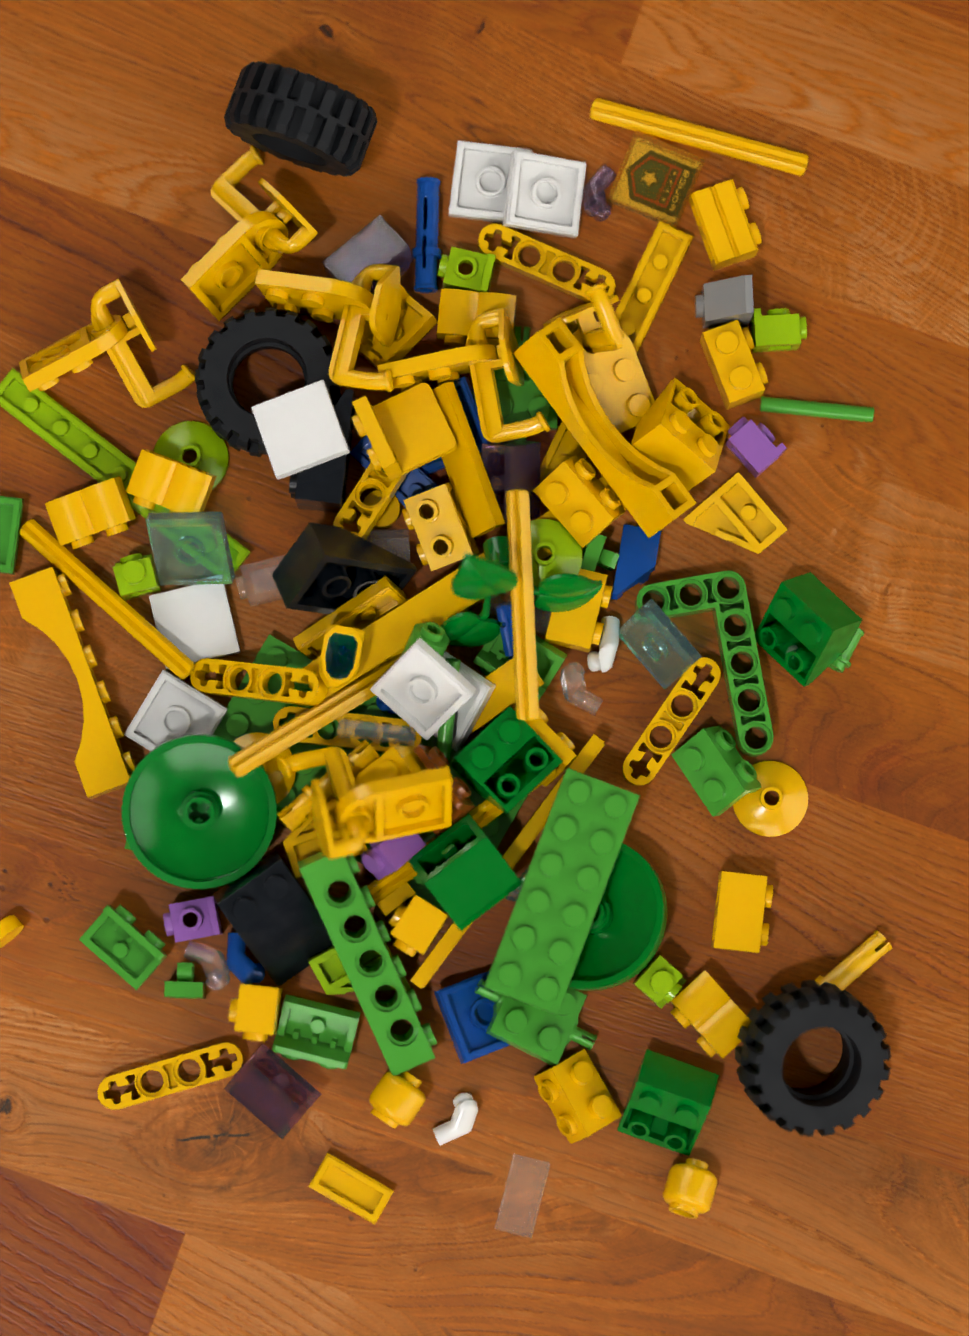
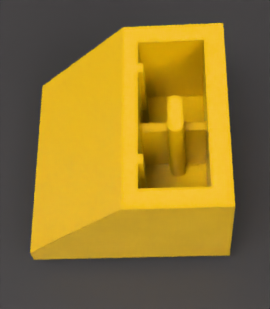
M674 378L637 423L631 445L659 466L674 472L687 491H689L716 471L729 424L725 422L718 412L713 411L700 400L691 388L686 387L677 378Z

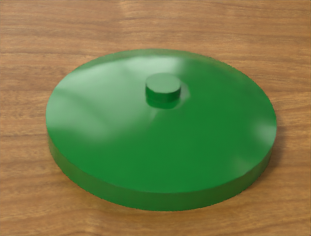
M183 735L155 747L135 767L123 795L122 824L125 837L132 852L140 863L156 877L183 888H215L231 883L245 875L265 854L276 827V796L271 780L262 765L242 777H236L230 770L228 759L244 749L241 745L216 735Z
M623 843L569 983V988L582 991H597L621 985L636 976L647 966L662 942L667 924V900L662 882L651 864L637 851Z

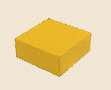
M407 882L378 902L373 911L384 922L396 912L400 904L405 906L412 901L416 892Z

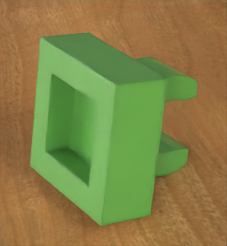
M599 534L587 546L582 548L581 569L594 572L596 565L610 571L615 569L619 554L603 549L606 536Z
M177 962V981H165L164 997L184 999L206 998V983L194 982L195 964Z

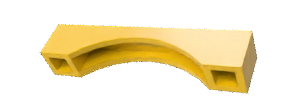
M561 318L536 332L513 352V355L648 538L697 504L674 472L659 466L642 455L611 423L591 386L585 366L583 348Z
M50 567L9 582L22 619L40 629L55 642L68 659L77 678L83 702L84 722L81 743L74 762L87 797L93 799L126 787L136 766L130 751L125 753L122 751L118 739L124 737V733L118 717H110L105 703L110 702L111 698L104 680L97 682L92 669L98 666L92 646L90 644L84 646L79 632L85 630L78 609L71 611L66 598L72 595L66 575L64 573L58 575L57 571Z

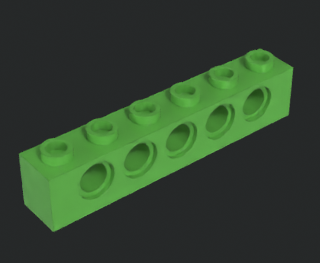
M321 851L298 861L299 870L391 1074L398 1075L434 1059L435 1055L432 1046L438 1044L429 1023L421 1025L416 1012L422 1010V1007L414 989L406 991L401 981V977L407 974L398 954L391 957L385 943L391 941V938L383 920L375 922L371 914L370 908L375 907L376 904L368 886L359 887L354 874L360 872L354 855L328 859ZM342 880L349 884L347 894L339 898L331 896L328 893L329 886L334 881ZM358 915L364 918L365 924L363 928L357 932L347 931L344 928V922L348 917ZM367 950H375L380 954L378 963L373 966H364L359 962L360 956ZM382 985H391L396 989V992L391 999L382 1001L375 997L376 990ZM399 1019H405L411 1023L409 1031L403 1035L394 1034L390 1030L392 1024Z

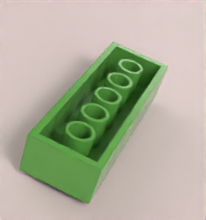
M566 769L483 988L558 1015L640 795L575 770Z

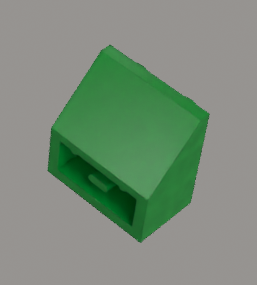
M809 572L781 582L755 633L756 642L805 687L810 685L848 648L862 619Z
M509 706L454 757L451 766L478 794L508 814L548 777L563 760L524 720L517 719L516 711Z
M467 814L408 860L460 931L523 884L470 814Z
M646 1049L617 1131L690 1156L710 1111L719 1075Z

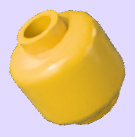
M407 1071L399 1075H392L391 1072H386L369 1096V1103L373 1107L370 1113L396 1129L398 1124L408 1126L426 1100L425 1094L418 1089L422 1081Z
M687 1158L685 1163H678L670 1167L663 1190V1199L669 1205L668 1210L682 1217L696 1219L699 1214H704L710 1210L717 1187V1178L707 1170L709 1166L707 1163L698 1159Z

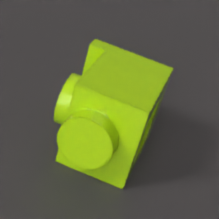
M451 247L450 255L442 254L437 276L444 278L443 289L489 292L496 255L489 253L487 255ZM463 263L470 264L473 270L470 274L464 275L459 272V266Z
M754 308L751 318V334L754 342L753 353L798 350L801 345V339H807L806 317H800L799 313L790 314V310L786 308L771 309L767 311V315H761V308Z
M142 553L125 556L120 559L119 563H115V566H113L120 596L125 601L161 591L152 554L142 556Z
M657 955L632 984L662 1009L666 1003L668 1004L676 996L687 980L661 955Z

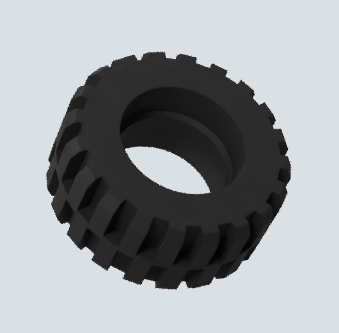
M258 61L257 63H249L241 70L226 109L224 120L227 129L232 134L240 137L244 142L256 146L257 149L317 172L347 177L360 170L377 124V117L374 109L368 106L367 102L333 83L318 79L319 77L299 72V70L290 67L286 68L279 64H267Z
M265 307V312L256 313L253 308L243 311L245 316L236 320L232 316L224 321V327L219 332L214 330L208 337L209 344L206 349H201L198 357L199 367L195 370L198 402L213 431L220 438L226 440L229 446L238 451L241 449L245 450L251 456L261 457L262 454L268 455L254 415L239 404L233 389L235 371L239 364L249 355L266 349L284 351L291 355L301 366L304 373V387L324 380L334 407L341 398V386L334 384L329 377V366L333 349L327 337L322 335L318 331V327L309 319L304 321L300 319L298 313L290 310L286 313L278 312L275 307Z
M807 980L801 982V988H797L793 983L781 986L782 993L775 996L770 992L764 996L762 1000L765 1004L759 1010L753 1007L748 1013L747 1017L751 1020L749 1026H741L737 1037L743 1042V1046L735 1048V1060L741 1065L736 1070L739 1081L745 1086V1093L770 1121H774L780 1128L788 1132L795 1129L802 1136L812 1137L814 1130H817L822 1136L834 1134V1127L839 1125L846 1130L855 1125L852 1119L860 1114L864 1118L872 1110L868 1106L874 1098L879 1101L884 1092L880 1087L881 1080L887 1081L889 1079L891 1069L884 1063V1060L891 1058L890 1046L883 1041L887 1035L882 1025L875 1020L876 1016L849 992L846 990L841 991L834 984L824 982L820 986L814 980ZM828 1027L837 1030L842 1038V1055L837 1068L831 1076L822 1083L809 1088H793L788 1086L783 1080L782 1064L792 1042L801 1034L815 1028Z

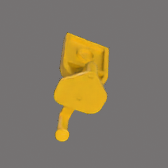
M251 145L250 150L240 156L214 182L211 188L213 199L235 218L238 223L225 235L221 236L216 244L200 261L194 263L188 273L181 279L218 321L256 285L255 279L258 269L271 270L283 253L292 254L299 252L318 234L310 223L263 178L258 181V184L273 201L265 211H259L234 188L252 168L258 164H264L260 153L254 145ZM289 220L299 228L290 239L288 238V230L285 225Z
M371 264L365 267L351 283L332 278L258 269L255 284L272 307L277 308L278 312L286 313L290 310L301 315L311 316L313 319L325 323H331L334 319L340 320L329 366V377L334 384L367 390L393 391V378L389 369H386L384 373L356 371L354 368L366 321H370V328L382 346H391L395 339L401 314L399 266ZM373 280H377L378 282L373 295L370 292Z
M119 278L95 292L90 307L91 324L19 362L22 380L29 392L37 388L39 391H44L57 384L59 376L70 370L73 373H78L88 368L93 363L92 359L107 351L133 400L138 406L143 408H149L182 391L195 381V373L183 364L181 366L182 370L154 387L151 386L127 341L141 334L151 352L157 350L148 328ZM122 297L129 312L122 317L120 315H111L106 304Z
M600 283L585 292V296L590 297L592 302L562 312L543 323V326L546 327L558 318L563 320L583 348L585 366L590 383L602 409L615 428L622 433L636 427L655 400L634 346L628 335L621 329L612 304L619 301L617 295L608 296L605 290L606 284ZM596 311L600 322H596L593 312Z
M506 308L487 311L478 315L471 324L466 339V346L377 365L378 373H384L386 369L390 370L393 378V388H401V392L420 383L437 380L438 384L460 380L459 375L471 373L481 432L488 442L501 443L529 437L543 431H550V426L540 411L530 419L504 424L494 370L504 368L510 383L516 386L524 385L523 367L513 355V352L519 346ZM498 327L499 345L488 344L485 329Z
M330 746L293 754L285 758L281 756L277 758L278 768L285 778L291 777L292 773L325 765L336 802L326 804L318 779L311 780V805L318 842L322 854L328 859L357 853L367 843L451 827L452 776L448 766L426 769L418 773L398 777H387L383 780L366 783L357 787L347 754L339 747ZM338 827L339 833L344 839L333 841L331 828Z

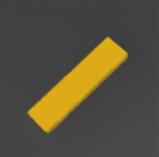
M446 382L432 389L455 437L457 447L454 451L441 458L470 537L476 538L505 524L454 382Z

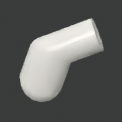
M605 616L601 619V623H604L599 652L591 651L587 656L588 668L593 672L601 670L604 673L613 666L620 632V620L614 616Z
M463 1092L456 1095L453 1099L455 1109L452 1119L432 1128L440 1146L472 1130L478 1113V1105L473 1100L471 1094Z

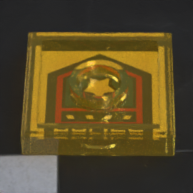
M635 131L607 202L658 223L662 221L677 229L705 158Z

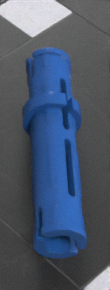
M421 177L416 179V247L412 249V258L415 259L414 290L418 293L438 292V260L441 259L442 250L438 248L440 179Z

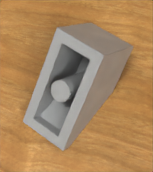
M742 275L703 284L701 295H695V317L702 318L703 328H716L737 319L741 327H748L754 313L752 275Z

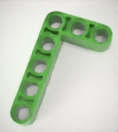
M721 571L644 586L636 597L635 610L646 621H659L712 611L736 743L739 750L749 757H757L767 752L773 743V729L744 579L734 571ZM723 580L732 581L737 587L736 597L732 599L721 597L717 591L718 583ZM685 587L695 588L700 594L699 603L694 606L684 604L680 599V590ZM655 593L661 597L663 607L658 612H649L643 607L642 598L646 594ZM730 617L740 619L744 625L743 634L740 636L729 635L724 628L725 620ZM743 654L749 658L751 669L748 673L739 674L733 670L731 659L734 655ZM744 691L752 692L758 699L756 710H743L738 704L739 694ZM749 729H758L764 734L765 743L762 748L753 749L746 744L745 734Z

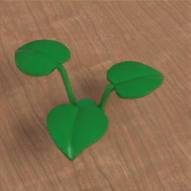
M507 536L492 537L484 542L485 559L465 553L461 566L452 580V591L461 598L470 600L484 599L483 610L479 615L471 612H461L447 619L441 627L449 637L448 645L476 647L490 643L499 635V622L488 618L491 596L511 591L518 584L516 573L509 569ZM556 574L542 580L538 587L533 584V593L537 595L534 598V605L538 609L549 612H565L576 609L595 597L602 587V580L594 581L576 574Z

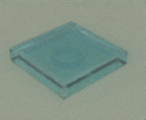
M222 511L148 514L145 521L159 585L233 583L235 572Z
M652 598L619 629V638L665 690L702 657Z

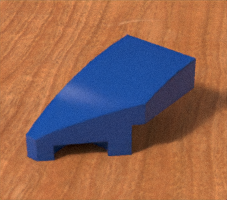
M624 524L611 599L617 600L623 596L625 591L638 583L641 585L649 580L650 573L655 570L661 530L648 538L641 527Z

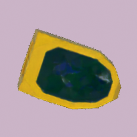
M327 624L319 663L320 677L327 687L340 688L352 682L357 675L365 631Z

